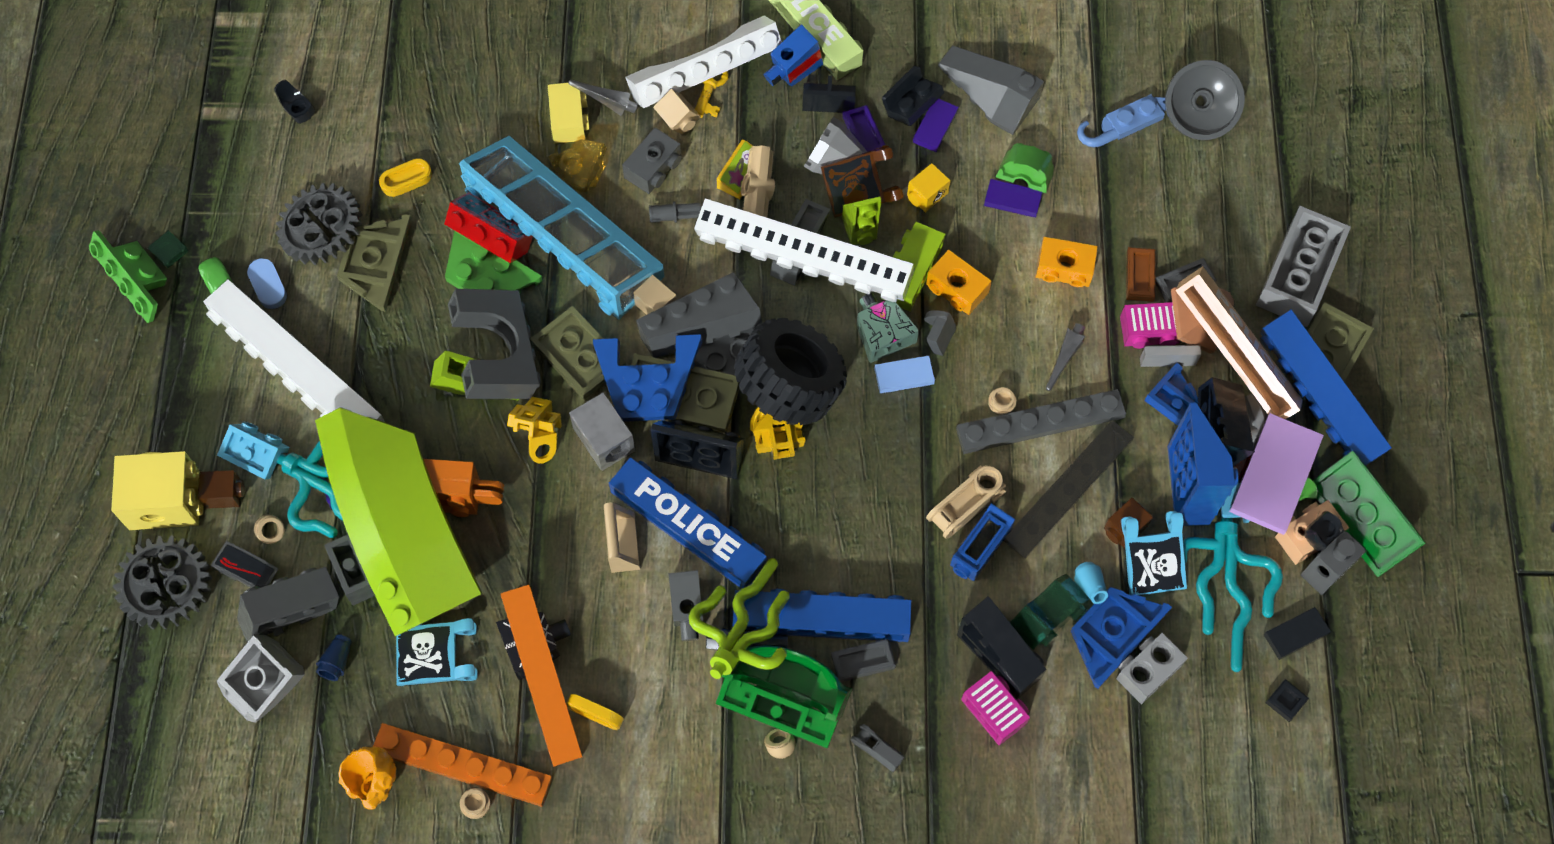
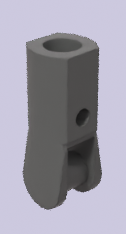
M861 724V731L856 737L852 736L850 740L894 773L905 756L868 726ZM870 738L877 742L873 748L866 745Z

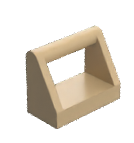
M605 503V528L611 573L640 570L635 513L615 503Z

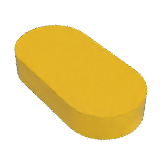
M423 159L410 160L383 172L379 179L380 187L383 193L388 196L402 195L427 184L432 177L431 167Z
M570 694L566 702L567 708L613 730L620 729L624 718L618 713L575 694Z

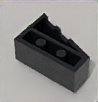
M989 596L962 618L957 636L996 677L1001 676L1007 682L1010 688L1009 691L1016 699H1019L1043 677L1047 670L1043 659L1029 648Z

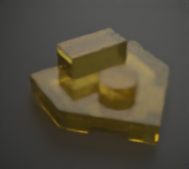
M581 139L573 143V147L561 153L555 152L549 155L548 158L560 179L572 189L587 193L589 187H596L605 168L602 159L607 148L603 143Z

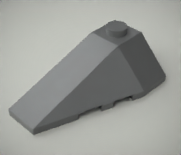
M953 45L938 66L958 88H962L970 96L969 100L974 105L977 104L984 111L985 117L992 124L1012 135L1040 99L1044 84L1043 80L1022 68Z

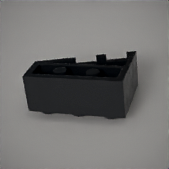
M1211 377L1198 388V406L1231 455L1234 467L1255 452L1243 385Z

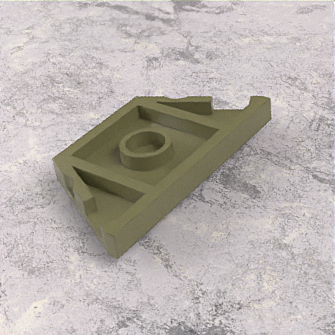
M407 214L402 215L400 220L388 223L385 220L374 222L372 225L355 227L360 234L351 236L354 244H346L345 248L347 251L343 254L337 273L339 281L384 312L387 308L412 222L411 216Z

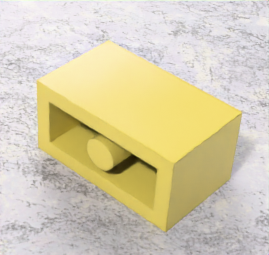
M569 83L548 85L551 131L554 144L586 141L585 130H590L588 114H583V108L587 107L586 94L570 86Z

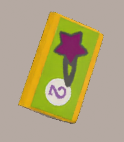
M741 140L717 177V189L738 199L742 197L741 185L748 168L749 149L752 147L749 142Z

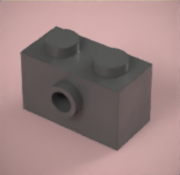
M654 128L622 164L624 178L650 194L655 187L659 188L662 185L666 174L671 169H675L681 162L680 143Z

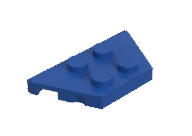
M1109 587L1106 601L1094 604L1071 629L1072 636L1095 688L1099 689L1119 665L1164 618L1172 606L1166 603L1161 605L1147 601L1146 597L1136 594L1128 595L1122 590Z

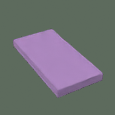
M1269 413L1255 446V452L1251 456L1229 512L1284 535L1324 435Z

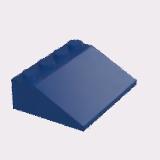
M1190 403L1167 446L1173 509L1182 513L1183 526L1210 525L1214 517L1218 515L1221 506H1224L1225 500L1231 495L1234 486L1238 484V470L1233 468L1231 455L1197 403Z

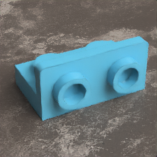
M243 421L242 424L229 425L217 456L263 479H270L278 457L281 453H288L290 447L283 444V439L269 433L265 435L258 432L259 428L252 423Z

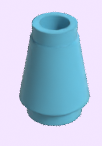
M1093 562L1080 564L1075 569V583L1094 604L1103 603L1108 598V593L1101 568Z

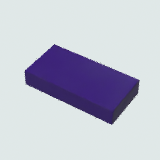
M938 99L924 116L913 137V143L937 153L959 107Z
M867 105L843 112L842 118L847 128L867 152L886 145Z
M990 179L984 206L1036 218L1042 192Z

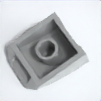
M253 635L218 678L217 684L223 696L247 721L256 723L295 687L305 673L303 666L279 642L267 635Z

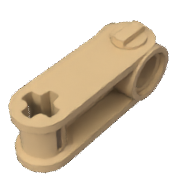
M980 465L968 476L969 478L929 512L926 519L929 522L933 521L943 531L945 539L954 535L991 502L995 503L1006 493V485L1003 483L1002 475L995 467L987 465L982 467ZM983 480L991 481L994 487L984 488L980 482Z

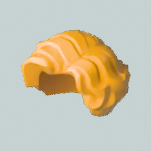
M365 746L358 750L354 749L341 763L339 783L344 787L350 798H360L365 808L374 810L382 801L388 798L389 791L396 779L397 769L395 763H393V758L386 750L376 746Z

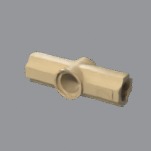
M761 145L752 146L749 149L747 173L741 185V195L745 196L743 211L766 218L769 201L775 189V181L771 178L774 151L770 147Z

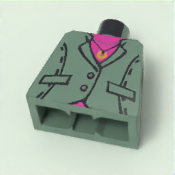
M874 293L867 294L860 299L859 302L864 310L857 315V328L870 363L917 343L919 332L917 327L896 302L886 300L879 303Z

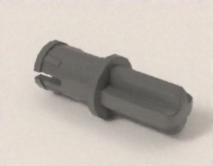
M673 201V204L649 205L650 223L660 221H674V223H677V219L698 218L702 204H676V201Z

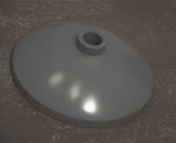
M1212 60L1196 61L1181 68L1171 79L1165 95L1166 113L1172 125L1183 135L1196 140H1211L1229 132L1239 121L1245 102L1244 89L1235 72L1228 66ZM1199 96H1202L1204 99L1202 106H1199L1196 102Z

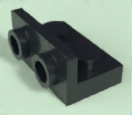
M913 66L883 95L882 101L888 117L912 126L944 94L942 85L923 78L920 67Z

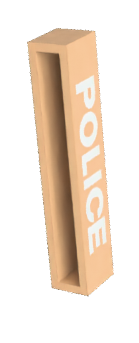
M1202 266L1180 281L1176 292L1268 415L1271 413L1287 419L1300 411L1302 398L1205 268Z

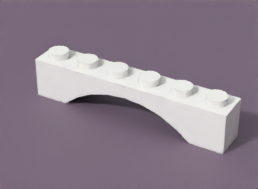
M762 16L740 26L727 38L703 51L672 62L649 66L625 78L633 100L642 108L659 102L670 89L679 93L773 51L782 41L776 22L766 16Z

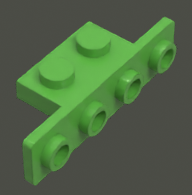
M99 230L93 231L91 243L89 244L91 255L100 262L106 274L114 280L121 293L133 304L136 312L147 323L153 322L158 304L148 290L165 286L167 277L138 241L112 247Z

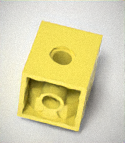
M185 451L169 453L147 452L139 455L115 456L111 511L129 530L199 526V516L203 514V505L198 500L200 471L196 467L195 461H192Z

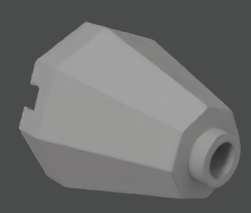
M833 117L804 167L812 172L822 174L820 166L867 151L844 123Z

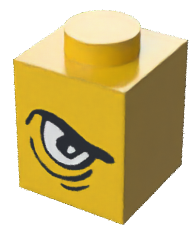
M931 163L909 181L908 199L914 206L920 207L924 212H927L948 194L951 180Z

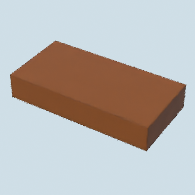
M1128 247L1126 300L1153 302L1155 299V249Z

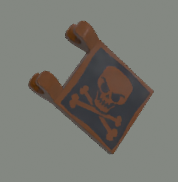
M888 145L820 166L834 218L842 216L843 205L875 197L881 198V204L903 198V192L899 186L895 185L882 191L875 162L888 160L893 157L892 149Z

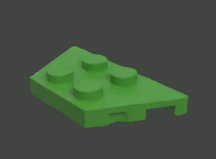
M454 231L445 278L448 283L456 288L519 290L520 294L521 289L531 284L538 285L543 281L540 274L519 261L515 260L509 263Z

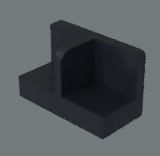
M828 75V84L804 83L802 111L843 113L855 109L856 86L832 84V75Z

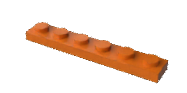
M384 723L381 724L373 747L376 746L386 750L394 761L543 807L553 779L552 776Z

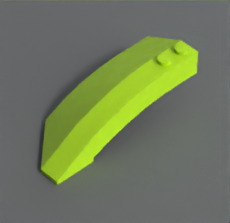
M342 407L316 419L315 423L327 474L344 525L366 578L394 635H400L483 594L435 492L415 437L416 433L391 426L388 423L371 417H365Z

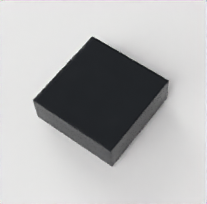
M1285 679L1265 703L1290 722L1309 697Z

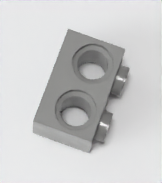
M1163 633L1156 639L1150 636L1139 647L1142 652L1135 659L1130 655L1118 667L1121 672L1116 679L1141 705L1179 670L1188 659ZM1153 652L1163 653L1166 657V662L1157 661ZM1133 671L1144 673L1146 681L1140 682L1136 680L1133 676Z

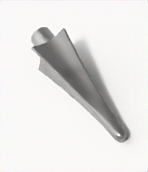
M569 80L570 86L593 97L620 116H622L624 110L635 113L638 104L629 100L631 93Z
M1075 323L1072 330L1067 328L1056 365L1046 385L1047 391L1052 390L1063 369L1083 344V339L1085 338L1082 335L1085 330L1083 325Z

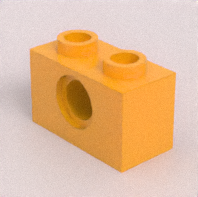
M1043 237L1035 278H1041L1046 282L1058 281L1069 283L1074 287H1089L1094 274L1098 246ZM1061 262H1067L1071 266H1064L1061 264Z
M948 249L929 270L926 284L934 294L942 295L950 301V304L956 310L970 315L988 295L992 281ZM953 282H959V283H961L963 286H961V287H956V286L952 285L951 283H953Z

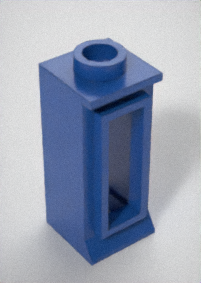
M991 503L958 551L953 555L950 564L953 567V571L963 579L969 578L975 581L1011 531L1015 519ZM991 520L1000 526V529L976 561L965 552L986 523Z

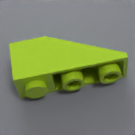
M880 197L843 205L842 220L850 244L866 245L877 239L881 207Z

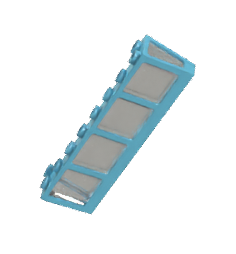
M507 136L463 159L459 163L462 172L461 178L466 185L465 192H470L489 204L492 202L496 204L506 219L516 221L518 227L528 237L532 235L536 238L539 246L545 252L549 253L551 251L557 256L558 262L565 269L569 270L571 268L577 273L578 279L585 286L591 285L599 297V307L607 315L613 314L620 320L635 305L633 294L635 290L652 275L660 281L664 278V268L660 261L512 137Z

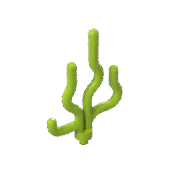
M775 558L767 560L751 585L740 589L735 594L732 605L737 621L728 635L700 619L703 614L713 610L726 594V588L723 585L717 586L707 600L696 604L691 609L688 618L693 630L714 639L719 645L718 650L710 660L712 667L710 674L713 678L720 679L722 675L731 674L738 661L760 669L770 670L778 667L786 658L787 652L784 648H778L771 657L767 658L746 649L749 645L768 640L777 633L780 626L779 614L790 598L789 592L785 590L779 592L768 610L767 626L765 628L751 631L742 636L749 622L744 602L757 595L763 589L778 566V561Z

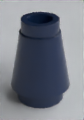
M336 635L317 661L316 665L318 668L316 673L327 680L338 681L339 677L345 673L352 641L343 635Z

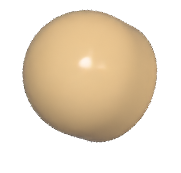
M274 515L261 516L254 525L255 536L265 544L278 542L285 532L283 522ZM274 522L277 525V534L270 538L263 536L262 527L264 524Z
M780 729L770 731L764 739L769 754L778 759L787 758L795 749L794 735ZM777 736L786 738L780 743H773L774 738Z

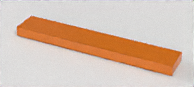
M530 585L500 593L552 765L554 767L581 758L582 754Z

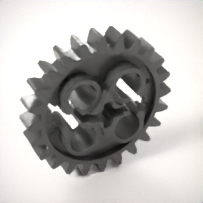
M322 183L319 190L314 185H311L310 192L307 193L304 189L301 190L302 196L300 198L292 196L293 204L285 203V207L288 210L287 212L279 213L283 220L276 222L280 230L275 232L280 238L278 243L286 254L291 256L296 262L300 259L305 265L309 260L316 265L319 258L324 263H327L328 256L330 255L337 259V251L346 252L347 250L344 245L346 243L354 244L351 236L360 234L355 227L363 224L359 219L363 216L359 210L360 205L350 191L347 192L343 186L337 188L334 183L329 188L325 183ZM308 205L311 212L329 232L337 235V237L332 238V241L329 242V238L305 212L302 213V211L307 209Z
M172 535L167 543L162 536H158L157 544H153L149 538L146 539L145 548L136 544L137 553L135 555L126 553L130 561L128 563L119 562L124 571L114 574L121 581L113 585L117 592H121L114 597L119 603H122L119 608L124 613L128 612L127 617L130 620L134 621L137 619V623L142 627L148 622V626L151 629H155L158 622L164 629L168 628L169 621L179 626V617L181 616L189 621L190 615L188 612L190 610L200 611L196 603L198 601H207L202 592L211 591L208 584L204 583L212 579V576L205 572L210 569V565L203 561L206 557L202 552H197L198 548L194 544L188 546V542L184 538L177 543L176 538ZM158 556L166 565L172 560L178 559V563L173 568L167 569L161 563L158 564V568L165 577L163 583L166 591L181 606L180 608L175 606V608L169 607L167 610V607L160 600H157L153 605H147L148 600L153 596H160L164 601H167V596L160 587L162 580L159 573L145 557L156 558ZM150 570L146 578L139 580L142 572ZM187 585L183 593L175 594L178 587Z

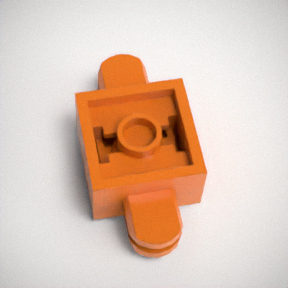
M423 459L444 513H451L457 517H467L469 514L477 515L478 504L500 505L502 503V493L504 492L505 485L500 481L480 480L474 462Z

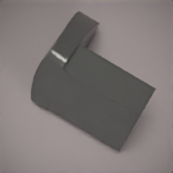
M938 310L929 311L924 317V321L932 325L927 342L933 354L943 356L956 331V325L950 313Z

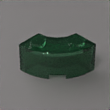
M1064 574L1055 579L1039 596L1028 603L1010 624L1033 650L1041 644L1047 647L1057 638L1058 634L1056 632L1071 618L1077 621L1087 611L1084 605L1090 598L1067 574Z

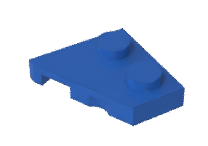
M1176 363L1144 400L1177 426L1189 404L1197 403L1198 405L1196 390L1192 383L1187 384L1181 374L1183 368L1179 363Z

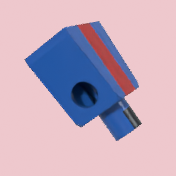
M802 24L771 52L770 55L774 66L764 73V77L772 86L782 79L789 86H793L823 65L818 41Z

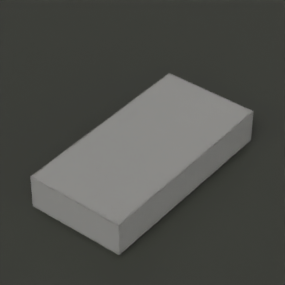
M1199 345L1145 346L1140 356V366L1165 367L1174 366L1176 363H1179L1181 366H1196L1201 356V347Z

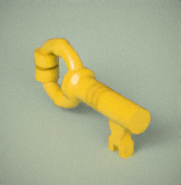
M728 71L722 73L721 79L718 81L710 78L703 82L704 86L695 107L696 112L701 116L700 118L703 117L704 113H710L711 116L717 118L720 107L712 106L708 102L713 89L722 86L729 79Z

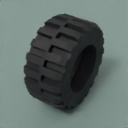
M774 318L758 324L741 348L734 364L736 380L740 382L739 388L743 394L748 396V401L752 405L758 406L760 408L759 411L766 415L768 413L773 416L774 420L779 422L784 420L787 421V424L791 425L798 423L806 425L821 420L845 388L847 370L846 366H844L842 354L837 353L838 348L834 343L831 344L827 340V336L815 331V328L811 325H803L802 321L795 319L789 321L788 318H778L777 320Z

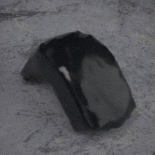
M287 80L278 82L274 91L284 110L299 124L310 120L316 111L314 106Z
M1326 511L1306 528L1304 537L1315 550L1321 551L1327 548L1344 529L1340 519Z

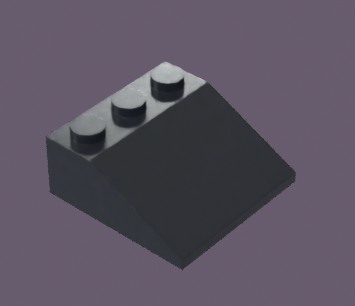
M661 420L652 424L651 436L655 461L732 479L738 478L745 452V438H741L740 435L733 432H725V434L714 432L706 426H698L697 428L687 426L679 420Z

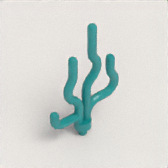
M320 441L307 459L294 452L288 455L281 453L277 463L282 465L283 473L295 478L299 482V491L287 511L290 525L299 531H317L329 538H335L338 535V530L335 527L317 519L302 520L299 517L300 509L308 499L311 487L329 496L334 514L340 520H343L331 483L321 479L329 477L326 467L318 465L323 456Z
M1221 514V522L1215 523L1214 539L1188 537L1183 540L1184 559L1186 564L1188 550L1191 548L1214 550L1212 563L1202 570L1196 582L1197 595L1203 604L1202 631L1206 635H1211L1214 632L1215 616L1214 599L1208 590V582L1222 569L1225 562L1226 588L1230 595L1238 602L1241 609L1239 616L1233 623L1231 639V669L1234 672H1240L1243 667L1244 629L1251 620L1252 605L1246 593L1237 584V561L1248 566L1264 567L1270 571L1271 580L1265 587L1262 598V614L1266 618H1271L1274 615V598L1282 585L1283 574L1279 564L1272 558L1263 555H1252L1242 551L1238 545V524L1233 522V518H1223Z

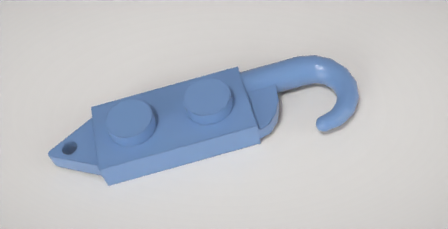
M1150 94L1106 114L1101 124L1103 134L1094 138L1085 135L1084 129L1089 125V122L1084 121L1078 127V138L1082 144L1095 148L1133 134L1163 120L1166 111L1165 98L1153 97Z

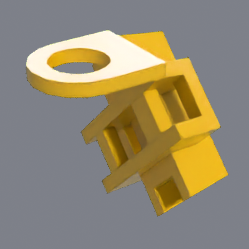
M531 397L524 406L517 404L509 413L507 426L513 427V432H518L519 429L529 431V455L531 459L536 463L548 462L556 453L557 433L555 432V427H562L560 413L552 412V401L537 397ZM540 445H549V452L545 456H536V450Z
M758 407L750 420V430L755 436L758 454L772 452L774 460L794 457V448L803 447L806 441L801 431L803 425H800V423L796 425L787 424V421L784 420L779 422L774 420L773 416L768 413L765 415L760 412ZM784 424V426L773 428L774 425ZM789 449L788 451L778 452V450Z

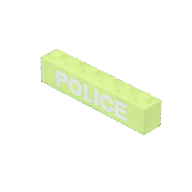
M769 0L794 31L802 24L818 41L823 65L836 80L862 66L864 53L862 45L858 40H853L848 34L845 25L833 17L831 9L826 4L823 5L820 0Z

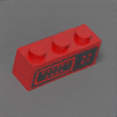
M470 192L450 202L444 225L509 263L528 253L533 237L532 235L529 237L525 235L518 227L516 221L506 219L499 209Z

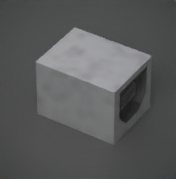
M604 393L569 412L574 431L601 471L635 452L633 435Z

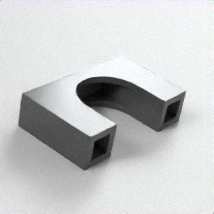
M455 288L448 302L452 327L485 328L491 330L504 339L510 350V357L506 359L468 361L461 374L466 399H530L540 386V374L535 368V350L530 345V327L525 322V304L521 301L519 290Z

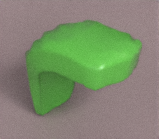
M212 257L199 264V272L211 294L227 280L233 283L219 258Z

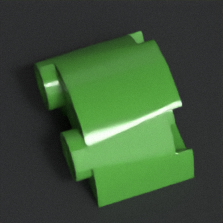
M1016 143L1005 154L996 178L1012 183L1016 179H1023L1028 183V188L1047 193L1054 172L1053 157L1049 152L1042 151L1035 146Z

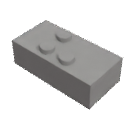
M1299 206L1256 306L1279 316L1292 309L1302 325L1307 327L1318 309L1351 226Z

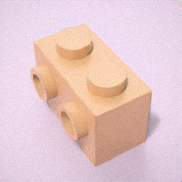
M1329 500L1320 505L1314 502L1302 511L1304 515L1297 519L1292 516L1286 533L1284 535L1278 533L1275 536L1295 565L1318 552L1309 544L1304 534L1306 528L1320 515L1329 511L1340 519L1344 531L1349 529Z

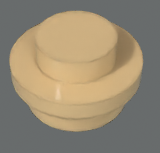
M1001 387L991 392L988 404L993 412L1003 415L1014 410L1017 400L1015 394L1010 389Z
M480 788L469 789L461 796L460 809L470 819L482 818L490 809V798Z

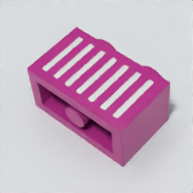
M1172 302L1124 306L1120 316L1124 347L1133 346L1134 348L1141 349L1149 345L1171 346L1179 344L1180 340L1177 339Z
M991 671L963 693L961 700L1000 746L1028 723L1030 717L1026 705L1020 699L1015 700L1009 693L1010 688L1007 682L1001 676L996 677Z

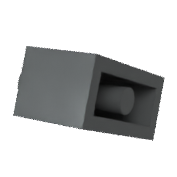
M347 534L325 544L324 546L341 586L351 604L354 606L375 596L358 560L349 535Z

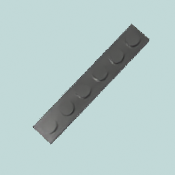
M1116 389L958 424L956 431L962 452L967 454L1124 419L1126 412L1119 391Z

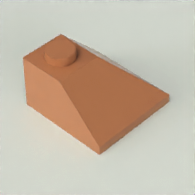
M1177 287L1172 288L1171 296L1177 339L1189 345H1199L1201 350L1205 352H1215L1217 345L1176 292ZM1220 288L1231 305L1234 306L1231 293Z

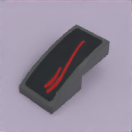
M228 541L225 542L210 565L234 581L238 580L250 588L268 586L278 570L272 564Z

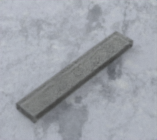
M1111 420L1004 537L1003 541L1026 559L1126 449L1134 437Z

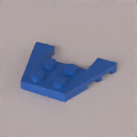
M701 334L676 336L675 363L619 366L620 341L618 338L593 339V345L614 408L622 421L676 419L687 388L686 384L691 369L695 365L694 361L698 349L702 345Z

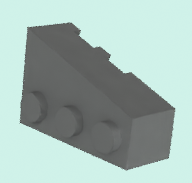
M326 567L320 569L310 568L298 576L292 578L282 577L275 580L271 585L262 588L255 586L247 589L243 594H240L237 620L247 643L253 635H268L273 632L274 636L277 637L284 633L282 628L297 621H300L301 625L335 610L339 596Z

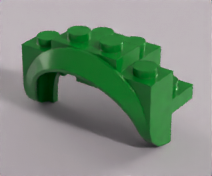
M764 645L747 647L746 650L767 658L771 657L778 648L783 647ZM784 648L787 652L786 658L774 669L764 670L738 661L731 674L722 675L725 679L715 704L825 748L830 746L838 721L843 716L852 692V688L843 685L836 675L824 664L808 655L788 648Z

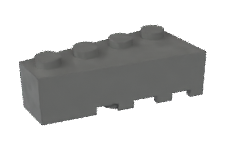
M733 272L637 319L636 322L642 342L652 357L658 358L676 353V336L701 334L702 343L706 345L713 343L714 338L729 335L731 338L741 335L740 331L751 328L754 330L758 324L762 323L760 308Z

